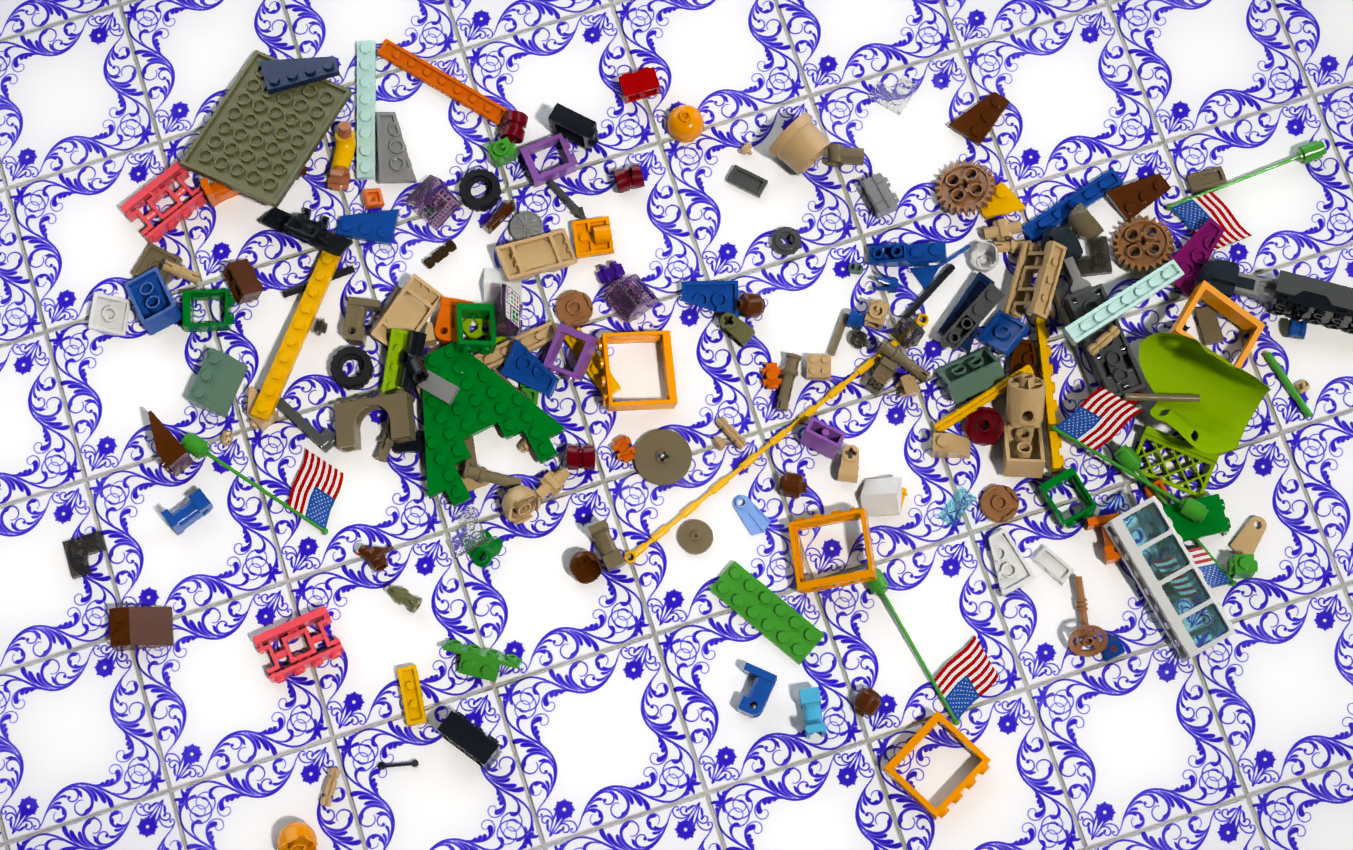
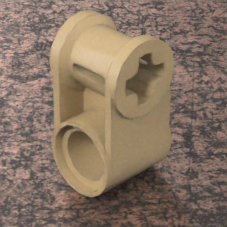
M847 445L843 448L838 481L857 483L859 449L855 445ZM849 452H853L852 458H848Z

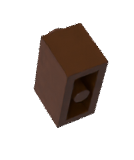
M244 259L227 264L222 274L237 304L258 300L263 292V286L258 280L254 267L250 264L249 260Z

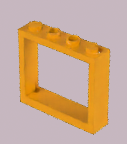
M1204 280L1193 290L1169 333L1194 338L1185 332L1183 327L1199 299H1201L1250 335L1233 364L1237 368H1241L1265 324Z
M670 330L602 333L600 340H597V349L601 351L599 368L603 369L601 387H604L605 390L602 401L603 406H606L607 412L674 409L678 402ZM660 342L666 400L613 402L607 344Z
M852 507L850 511L846 512L836 510L832 511L830 515L816 514L809 519L798 518L788 523L797 590L801 594L878 580L868 513L864 508ZM861 519L868 570L806 581L799 531Z
M937 711L883 768V772L936 820L938 817L942 819L950 811L948 807L952 802L954 804L958 803L963 797L961 793L965 788L970 790L977 782L975 778L979 773L982 776L990 768L988 764L991 759ZM940 723L981 762L936 809L895 769Z

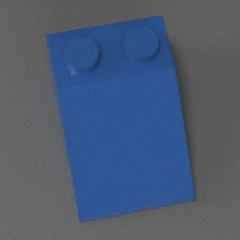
M157 266L124 284L141 323L150 336L183 319V314Z

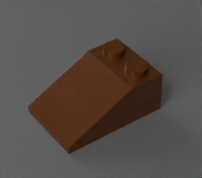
M149 411L148 415L156 451L160 456L158 461L169 474L173 472L177 477L194 461L156 415Z
M120 607L109 609L111 648L116 652L174 646L172 607Z

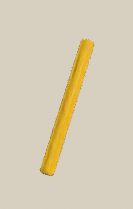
M1029 364L1025 365L933 425L937 433H942L1006 392L1008 380L1011 377L1020 376L1021 373L1033 374L1032 367Z

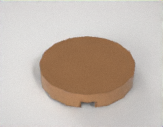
M570 290L563 293L556 303L557 318L562 324L569 327L583 326L590 320L593 314V304L590 297L578 290Z
M993 485L987 488L980 500V508L983 515L989 521L995 523H1005L1011 520L1016 515L1019 507V499L1015 491L1005 485Z

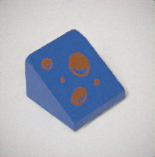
M1117 634L1108 638V644L1101 652L1106 662L1125 653V649Z

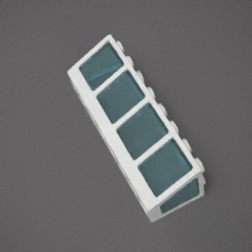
M1155 495L1103 525L1183 663L1236 633L1233 623L1226 617L1223 606L1216 600L1212 588L1206 583L1202 571L1197 568L1192 554L1187 551L1182 537L1177 534L1172 520L1167 517L1162 503L1157 500Z

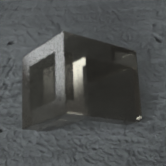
M911 317L899 320L891 332V335L905 349L917 346L925 334V331Z

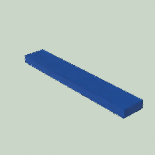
M1112 168L1023 225L1022 232L1033 243L1043 237L1048 230L1068 221L1070 212L1080 202L1088 208L1105 197L1104 192L1120 187L1124 182Z

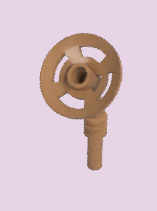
M1082 576L1074 577L1077 594L1075 602L1078 603L1076 607H1078L1077 611H1079L1081 627L1072 632L1068 643L1070 650L1074 654L1082 657H1091L1101 653L1106 648L1108 636L1101 627L1089 625L1088 607H1086L1088 603H1086L1087 599L1084 595ZM1098 633L1102 634L1101 643L1099 642L1100 637ZM1075 636H1076V643H1077L1076 645H1074V643H1073V639H1074ZM1093 645L1095 647L1090 650H1082L1083 646Z

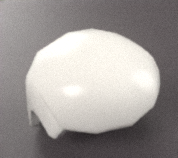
M987 241L976 244L975 250L970 254L971 265L975 270L984 273L993 270L999 262V254L995 245Z

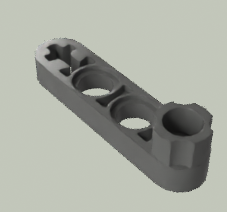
M280 397L276 408L324 453H327L336 444V435L328 428L320 434Z

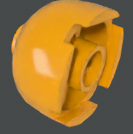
M691 105L677 106L669 113L667 120L668 132L678 142L689 143L695 141L698 136L700 137L704 129L703 117L700 111Z
M298 821L290 822L282 828L277 837L278 850H316V845H318L315 831L308 824Z

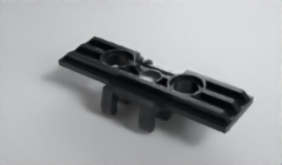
M274 207L261 220V223L289 236L295 235L309 241V244L337 257L341 256L353 244L352 240L327 230L329 217L324 215L322 222L310 220L312 210L309 208H305L304 214L299 213L298 216Z

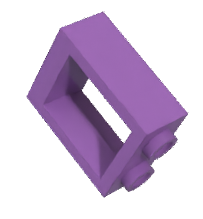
M562 133L520 149L521 157L535 188L549 183L551 180L554 181L576 172L575 165L578 164L575 154H570V143L567 138H563ZM560 144L568 163L539 174L531 155Z
M560 323L543 364L555 375L561 372L565 374V379L575 382V379L582 381L599 339ZM566 334L585 341L573 372L554 365Z

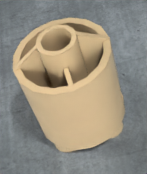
M1021 373L1020 376L1011 377L1008 380L1005 419L1010 422V426L1013 428H1020L1022 426L1039 428L1043 422L1046 382L1035 377L1032 373Z

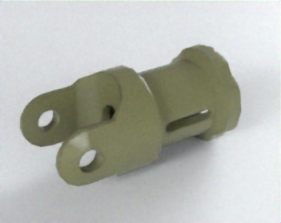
M390 586L387 589L388 594L394 597L397 604L406 606L413 614L419 609L423 600L421 597H415L406 588Z

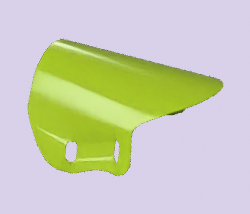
M1161 332L1146 337L1140 344L1139 364L1154 393L1200 395V402L1157 401L1150 410L1151 416L1156 420L1169 424L1189 444L1201 452L1221 454L1236 449L1249 420L1263 397L1272 389L1250 373L1237 368L1194 338L1175 333ZM1163 410H1170L1167 415L1159 416ZM1194 430L1198 434L1196 441H1193L1191 437Z

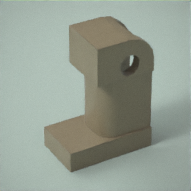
M348 297L343 325V335L347 343L353 346L365 347L367 331L365 329L367 312L379 313L381 311L382 304L380 300Z
M606 519L589 526V536L592 542H594L607 572L609 573L626 565L620 549H617L610 535Z

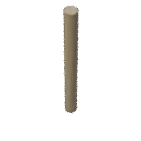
M1124 393L1123 399L1125 401L1200 402V395Z

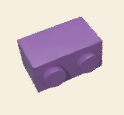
M811 417L799 443L834 460L846 433Z

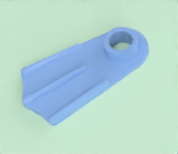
M738 495L734 498L733 507L751 536L764 533L771 522L767 516L747 496ZM738 501H745V505H738Z

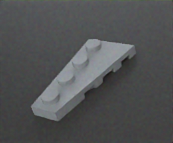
M376 112L379 184L416 183V176L412 169L396 113Z

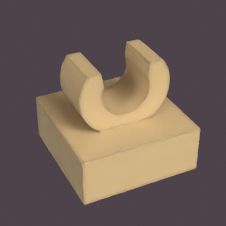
M906 374L900 377L901 382H898L896 387H904V391L899 396L906 397L909 395L915 397L921 394L915 376Z

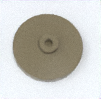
M690 520L679 530V544L687 553L694 555L702 554L712 545V529L704 521Z

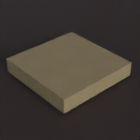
M149 243L130 274L136 278L157 266L168 285L174 275L161 271L165 260L167 259L178 265H181L183 260Z

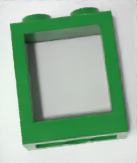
M229 289L183 291L182 327L185 332L231 331V324H234V313H231V306L235 304L234 296L231 295ZM225 300L224 322L194 323V301Z
M456 303L454 309L456 352H461L462 354L480 353L482 355L494 353L497 346L494 304ZM462 318L488 319L489 341L463 340Z
M1073 467L1038 487V493L1061 529L1065 527L1070 529L1078 524L1077 521L1079 519H1087L1095 514L1094 511L1097 505ZM1071 481L1087 508L1064 520L1048 493Z

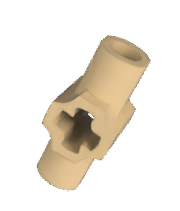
M1002 218L992 223L993 226L983 228L985 240L996 238V241H1008L1012 239L1013 234L1022 233L1020 220L1009 222L1008 219Z
M562 466L555 473L550 471L545 474L540 480L541 485L535 490L541 501L549 494L552 497L557 495L564 488L565 484L563 482L571 476L570 473Z

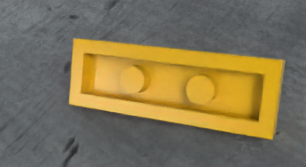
M417 665L397 668L407 726L411 727L427 723Z

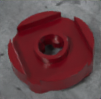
M981 407L978 411L971 413L965 423V429L970 440L981 446L996 444L1003 435L1005 427L1001 415L990 407ZM987 422L989 428L983 430L980 426Z

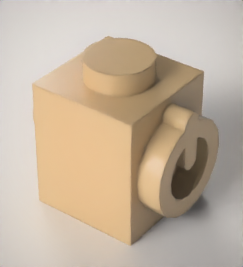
M871 299L864 319V326L882 331L889 311V304H886L881 299Z

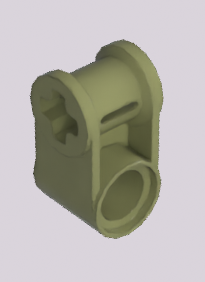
M724 313L720 318L721 331L742 348L756 333L751 326L740 320L733 313ZM729 321L732 322V325H731V324H728L727 326L725 325V322H727V323H728Z

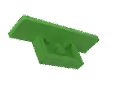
M454 639L447 640L443 646V650L461 654L458 673L493 682L497 681L500 664L518 669L523 660L514 654L505 655L495 649L485 650L481 649L478 645H466Z

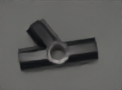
M409 331L406 350L400 356L402 369L398 387L415 390L416 383L427 381L429 374L424 366L425 356L423 354L427 334Z

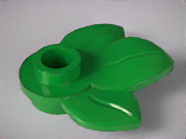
M487 530L480 534L477 541L468 540L466 543V551L468 555L473 557V561L478 567L488 566L492 558L497 556L503 547V540L501 538L493 539Z

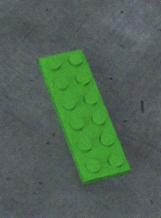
M736 561L730 565L710 588V592L798 665L805 660L825 636V634Z

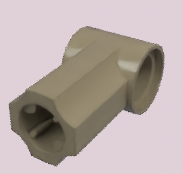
M831 144L828 148V166L841 167L844 164L863 165L864 148H849L841 144Z

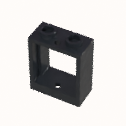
M556 103L548 117L550 132L555 135L562 133L563 138H567L569 142L590 151L592 146L595 147L599 140L597 123Z

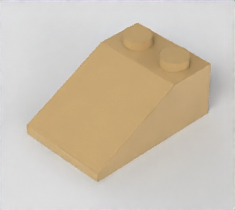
M1003 418L1005 425L1002 435L1003 476L1042 478L1045 467L1042 424L1039 428H1032L1030 426L1013 428L1010 426V422Z

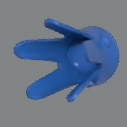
M878 271L879 274L886 278L878 276L876 281L887 285V287H875L874 290L896 293L897 287L903 288L898 286L899 279L891 276L888 277Z

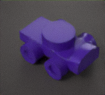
M612 261L609 263L610 268H607L606 265L600 266V271L597 272L600 283L605 282L606 285L612 283V280L616 279V281L623 279L622 275H625V271L621 263L617 264L616 261Z

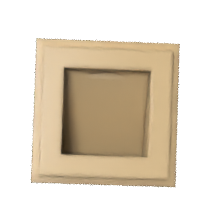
M428 322L424 332L427 334L424 348L436 346L437 344L433 323Z

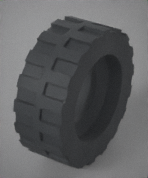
M477 168L476 170H470L469 173L467 172L462 177L461 183H459V193L466 207H469L472 211L485 212L488 209H492L494 205H497L498 200H500L501 188L498 178L493 172ZM477 182H484L489 186V193L484 198H475L471 194L472 186Z
M344 347L342 350L337 351V354L333 356V360L330 363L332 376L335 382L343 389H362L373 377L374 368L371 358L365 350H361L359 347ZM348 360H357L361 364V372L355 377H348L343 373V365Z

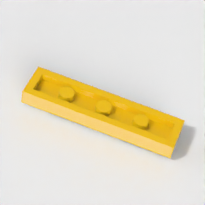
M567 334L564 340L576 358L579 359L585 341ZM595 350L586 372L603 396L605 394L604 387H601L603 369L599 368L600 356ZM610 372L613 395L621 390V387Z

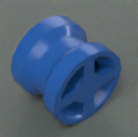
M851 309L846 327H855L858 331H861L866 313H858L855 309Z
M1290 319L1287 333L1288 338L1295 336L1304 340L1307 321L1297 322L1295 319Z

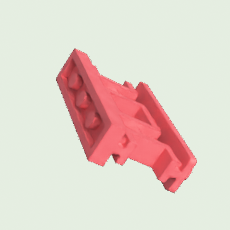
M179 161L120 206L123 214L131 222L140 217L148 226L141 233L149 243L153 244L160 241L165 233L174 230L179 222L189 218L194 210L198 207H203L207 203L208 198L201 186L192 191L184 181L190 175L180 166ZM178 181L182 187L173 192L169 186ZM187 192L192 199L183 204L179 198ZM169 194L177 204L162 214L155 204ZM148 203L153 210L144 216L140 209ZM158 215L163 222L154 228L150 221Z
M325 606L252 637L260 654L270 652L275 666L266 671L272 683H282L293 674L295 676L300 675L306 671L305 669L311 666L313 668L321 666L324 663L323 661L329 658L331 660L342 656L341 653L345 652L339 638L330 641L324 627L333 622ZM318 623L321 633L311 637L307 627ZM306 635L311 650L294 657L288 642ZM281 639L285 649L275 653L270 643ZM325 640L329 650L318 654L314 644ZM289 656L292 666L282 670L278 660Z

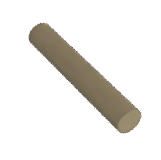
M842 313L828 351V354L831 356H835L849 315L846 313Z

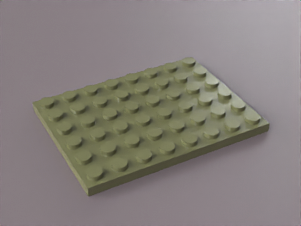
M255 50L180 161V166L278 208L352 95V91L324 79L268 94L259 61L279 59Z

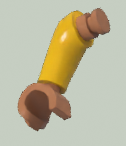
M347 121L340 122L338 130L335 132V151L327 181V188H332L334 191L348 190L350 183V172L348 170L354 157L356 138L354 131L351 130V123Z

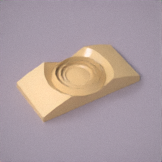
M565 228L494 248L507 282L527 280L546 272H557L578 262Z
M413 273L398 292L389 308L381 316L370 335L386 347H389L392 328L419 332L444 295Z

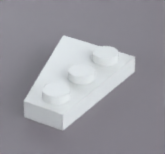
M1006 528L988 537L1002 598L1036 578Z

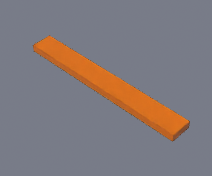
M386 39L376 52L380 58L498 127L502 124L505 112L508 109L392 41Z

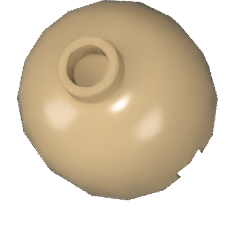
M523 485L510 488L502 500L503 513L514 524H521L533 517L531 513L535 509L538 511L541 505V498L530 487Z

